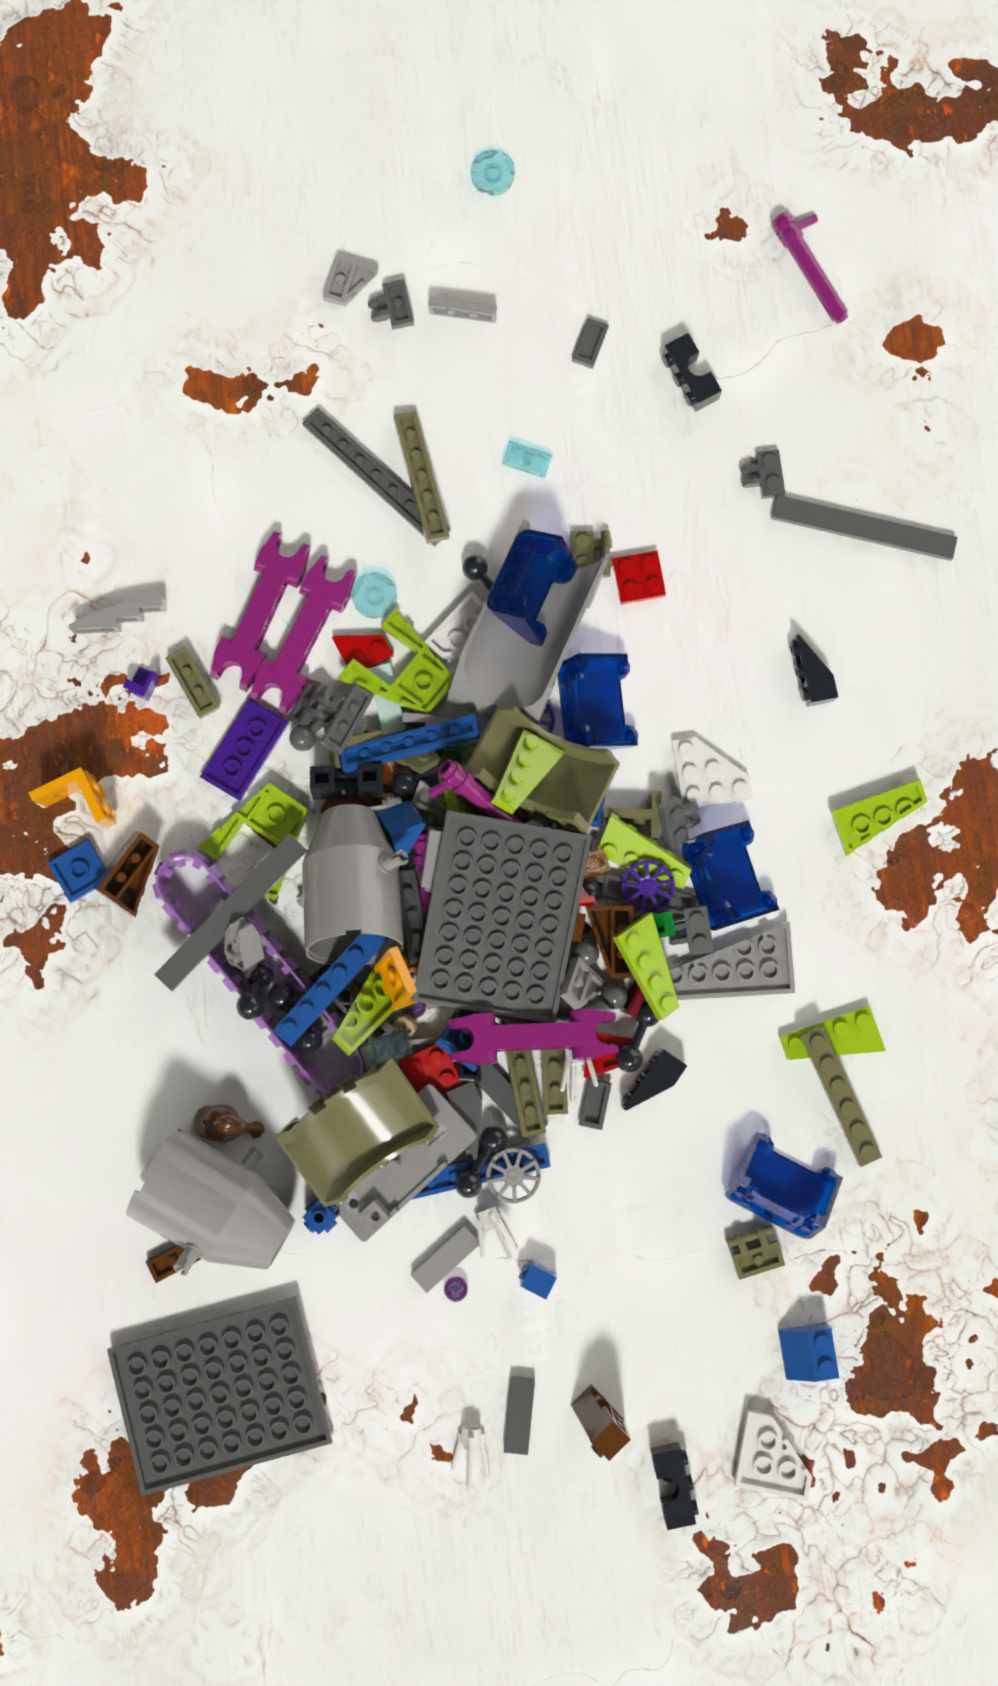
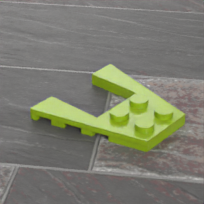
M395 608L383 622L381 629L417 655L391 686L355 659H352L339 675V680L350 685L356 683L376 696L419 714L429 715L450 690L454 677L438 657L436 658L428 649V645L417 636L413 627L402 618L398 609Z
M268 783L243 808L234 813L221 827L217 828L208 839L199 844L197 848L216 861H219L244 823L277 846L288 834H291L298 841L309 809L273 784ZM285 875L266 894L273 900L277 899Z

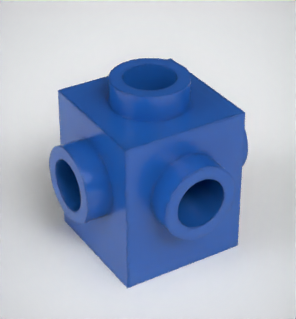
M314 1198L304 1208L307 1213L303 1216L305 1220L303 1223L312 1233L316 1231L319 1235L323 1230L328 1233L337 1224L335 1219L339 1213L335 1204L324 1207L320 1200L317 1201ZM321 1213L324 1217L323 1221L320 1222L315 1215Z

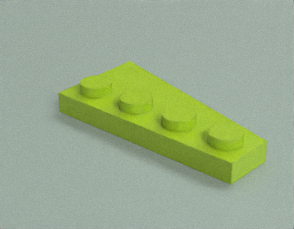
M524 729L518 738L491 803L513 814L559 761L565 751Z
M914 780L830 811L845 855H850L855 849L872 840L880 832L887 830L892 824L928 802L921 780Z
M612 812L595 855L627 868L642 860L660 862L672 873L675 886L683 889L692 870V865L670 850H664L656 844L655 840L650 837L646 838L637 832V828L631 824L627 825L619 819V816ZM644 864L634 868L635 871L645 874ZM649 864V875L651 877L657 872L659 866ZM663 870L657 879L664 881L669 879V877Z
M646 913L614 936L613 940L657 1020H663L679 1008V1003L653 914Z
M374 967L332 1038L348 1056L392 1013L391 1006L393 1003L389 994H384L381 987L383 980L379 971L375 973Z
M870 1006L862 1007L779 1037L787 1060L809 1058L799 1035L820 1025L824 1027L836 1056L886 1051Z

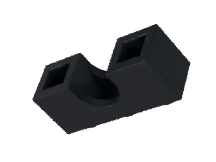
M689 333L664 345L661 358L665 367L671 369L676 386L681 387L685 393L684 399L687 405L692 406L695 412L719 400L722 389L711 371L702 376H697L690 372L688 366L697 361L699 350Z
M381 763L357 764L358 769L351 773L338 772L334 769V765L310 766V791L312 799L384 797Z
M678 1442L651 1447L650 1452L657 1480L670 1478L677 1483L676 1489L671 1495L660 1497L667 1530L696 1525L695 1515H699L696 1499L691 1500L690 1490H694L691 1474L686 1475L684 1465H689L686 1449L681 1450Z

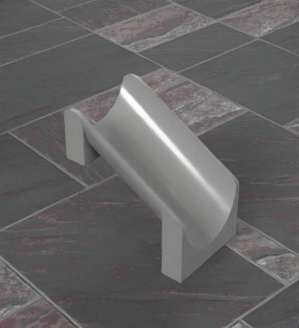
M524 519L461 652L447 701L489 719L492 718L497 707L516 706L520 709L521 713L539 726L563 660L586 609L590 608L596 596L611 555L605 554L598 562L584 568H568L556 564L544 556L534 544L530 532V522Z

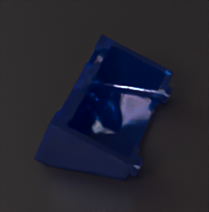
M531 529L521 531L516 536L487 598V607L491 613L533 645L542 647L547 637L546 626L536 621L552 584L568 583L573 579L578 569V565L564 538L560 535Z
M578 653L563 661L557 678L564 740L586 747L605 748L608 750L638 746V732L633 725L625 724L620 681L625 679L630 672L627 654Z
M749 820L704 832L684 841L682 844L684 861L692 865L690 878L699 905L707 904L712 931L780 910L776 896L770 890L761 891L746 848L754 840V830Z
M756 1132L752 1136L724 1194L725 1197L731 1202L800 1238H813L827 1226L843 1177L828 1167L818 1169L815 1172L773 1151L775 1145L771 1137Z

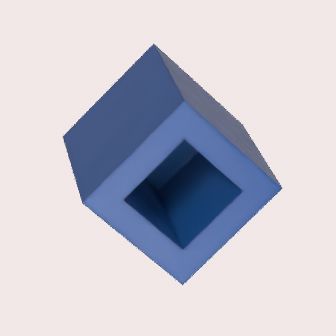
M530 1260L528 1266L523 1265L518 1275V1278L521 1279L520 1287L546 1300L557 1279V1274Z

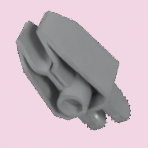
M241 917L231 923L225 933L224 953L228 962L237 971H243V976L249 979L252 971L257 967V962L264 959V953L259 932L252 923L248 924L245 918Z

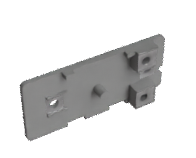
M433 1084L426 1085L418 1093V1096L440 1126L434 1134V1139L426 1145L420 1144L390 1159L385 1167L379 1170L376 1169L362 1180L347 1195L346 1201L337 1206L340 1210L339 1216L362 1242L369 1240L477 1138L476 1132ZM351 1199L358 1201L356 1208L350 1205ZM375 1211L379 1213V1218L375 1216Z

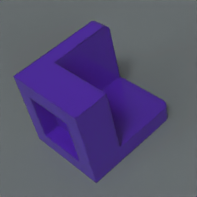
M139 667L133 680L126 679L122 687L128 692L149 701L161 676L155 671Z

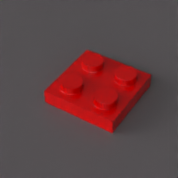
M658 550L612 558L620 605L666 597Z
M435 1043L399 1060L409 1083L417 1094L428 1084H433L443 1094L462 1085L464 1082L458 1079V1069L454 1062H450V1054Z

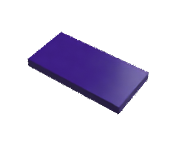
M249 698L200 778L241 802L288 727L289 721Z

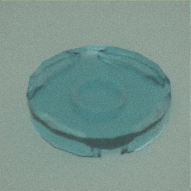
M491 149L483 151L476 156L471 165L473 185L478 191L488 193V195L503 194L510 189L515 179L513 160L501 150Z
M378 572L366 573L360 576L354 583L351 591L352 603L356 610L364 617L377 619L378 617L390 614L395 608L398 599L397 589L393 581L385 574Z

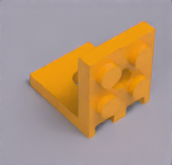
M81 767L28 792L33 802L48 807L81 790L97 823L107 828L116 824L114 819L116 817L115 810L111 804L107 805L104 799L106 792L102 784H97L93 774H89L86 770L83 771Z
M398 946L388 949L374 967L375 973L379 971L383 980L381 987L384 994L388 993L393 1003L391 1006L392 1012L418 1003L412 1001V997L417 989L410 973L417 974L418 964L408 965L406 955H401Z

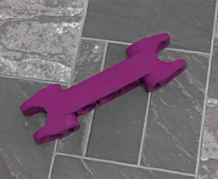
M276 531L273 532L261 548L255 561L254 571L261 573L262 576L234 638L226 635L221 637L214 652L209 675L212 679L218 681L228 667L238 666L242 669L239 689L246 693L255 681V675L260 664L268 655L266 652L259 650L284 592L288 585L295 588L300 586L306 573L311 551L310 545L303 543L295 555L283 557L279 554L282 536L281 533Z
M323 555L307 572L301 584L299 594L307 597L280 653L275 661L268 657L263 659L256 672L250 698L258 702L268 689H280L283 695L278 711L285 716L297 702L309 679L308 676L300 672L332 609L341 614L343 613L351 599L357 577V572L350 568L340 581H328L325 578V573L329 560L328 557Z
M578 1009L569 1011L570 1022L495 1025V1014L478 1013L450 1019L448 1021L449 1028L466 1031L472 1040L471 1047L468 1050L451 1053L450 1062H462L472 1065L498 1063L497 1052L572 1049V1060H593L602 1056L619 1053L618 1046L603 1044L596 1036V1027L601 1023L616 1020V1013L595 1009Z

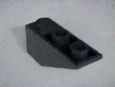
M800 634L795 635L792 643H790V652L793 657L795 656L797 662L795 674L797 679L801 680L800 696L802 701L806 702L807 707L834 702L839 697L834 674Z
M661 1048L659 1052L655 1050L648 1060L651 1065L646 1072L642 1070L634 1081L637 1083L633 1091L628 1090L623 1096L621 1102L624 1104L621 1108L627 1111L673 1087L688 1065L665 1049Z

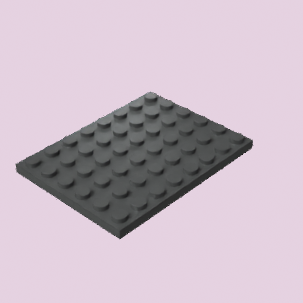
M447 809L415 980L417 991L414 993L412 1001L555 1023L592 835Z
M298 1296L112 1346L107 1349L141 1496L333 1443Z

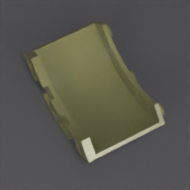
M516 706L497 707L464 770L469 771L474 776V780L494 796L521 732L524 729L565 751V753L516 809L514 814L527 820L540 821L546 827L548 823L559 825V829L587 834L620 765L618 760L608 749L578 745L547 732L528 719Z
M392 1057L367 1067L368 1072L360 1077L354 1074L328 1090L307 1106L309 1112L300 1119L297 1117L293 1118L275 1136L278 1144L324 1207L334 1204L338 1206L345 1202L348 1198L347 1195L373 1171L382 1169L388 1164L390 1159L420 1144H428L434 1139V1134L440 1127Z

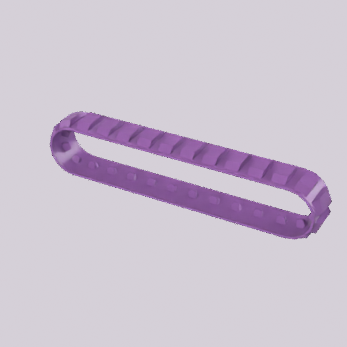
M180 850L170 853L169 859L164 863L160 861L154 872L156 883L152 886L156 899L163 900L165 903L162 906L164 911L171 919H178L180 922L177 927L186 937H190L196 931L195 928L198 924L194 919L188 921L180 911L183 907L179 901L173 903L168 894L172 891L170 885H167L166 882L168 878L172 877L174 873L172 871L176 865L178 868L186 866V861L194 860L192 867L198 870L203 865L209 872L206 879L210 883L216 881L223 889L224 893L221 897L224 901L236 888L231 883L225 884L223 882L226 876L218 866L209 865V858L196 851L188 855L186 851ZM251 909L245 917L253 924L260 936L269 945L266 952L270 956L274 954L278 956L284 964L281 968L283 973L286 975L291 972L299 982L296 988L300 993L308 992L314 983L307 975L301 977L298 973L301 967L293 957L289 956L286 958L283 955V952L286 950L277 938H269L270 929L262 920L256 921L253 918L256 912ZM212 950L207 955L210 958L207 963L216 974L222 973L225 976L222 980L230 992L237 991L240 996L247 993L240 985L243 979L239 974L233 976L226 968V958L224 956L218 958ZM327 1007L324 1010V1014L329 1019L326 1025L330 1030L338 1029L343 1018L338 1012L332 1014ZM269 1011L262 1013L257 1019H254L261 1029L267 1028L271 1034L268 1038L276 1048L282 1046L286 1051L283 1057L291 1066L297 1065L300 1068L301 1072L298 1075L306 1085L312 1083L316 1087L315 1093L319 1096H322L331 1089L332 1083L325 1081L324 1084L320 1083L315 1077L318 1073L313 1066L309 1069L300 1058L303 1054L302 1051L298 1048L293 1050L273 1031L275 1026L270 1021L273 1016ZM360 1047L355 1050L357 1056L353 1060L355 1065L360 1064L361 1071L360 1073L354 1072L353 1075L356 1074L357 1077H360L366 1073L367 1068L360 1052Z

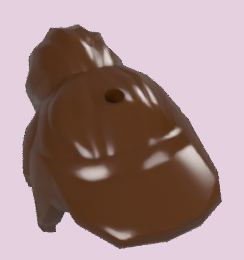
M225 1104L205 1105L198 1109L194 1117L195 1132L199 1136L215 1143L226 1144L246 1133H249L254 1139L260 1138L265 1132L264 1125L258 1120L247 1123L239 1117L233 1107Z

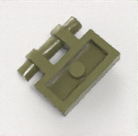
M609 530L601 531L600 540H594V531H571V568H584L598 562L599 560H594V549H601V558L605 554L610 555L612 539H610ZM609 559L603 578L611 576L610 569L613 568L612 559Z
M772 1224L763 1227L758 1225L754 1227V1230L745 1233L740 1231L734 1233V1236L725 1239L728 1248L736 1245L739 1248V1252L731 1254L739 1280L785 1266L778 1241L775 1240L768 1243L766 1236L774 1234ZM755 1239L759 1240V1246L747 1249L746 1242Z

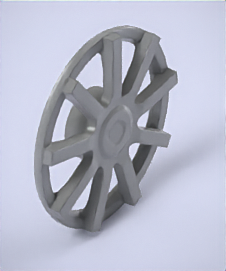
M508 1148L500 1151L491 1159L487 1167L486 1179L489 1189L496 1198L507 1203L517 1204L526 1201L534 1195L540 1184L541 1172L538 1162L530 1153L519 1148ZM507 1153H518L514 1165H511ZM523 1154L531 1162L520 1168L519 1163ZM503 1155L507 1168H502L494 1162ZM533 1165L535 1166L536 1176L524 1175V1171ZM492 1167L502 1172L503 1176L491 1179ZM524 1179L536 1181L531 1191L523 1183ZM505 1181L504 1186L497 1192L492 1183ZM519 1185L527 1195L517 1198L516 1187ZM508 1186L512 1187L513 1199L502 1196Z

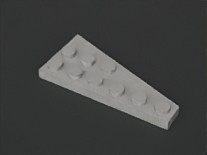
M790 922L669 970L677 1000L795 993Z

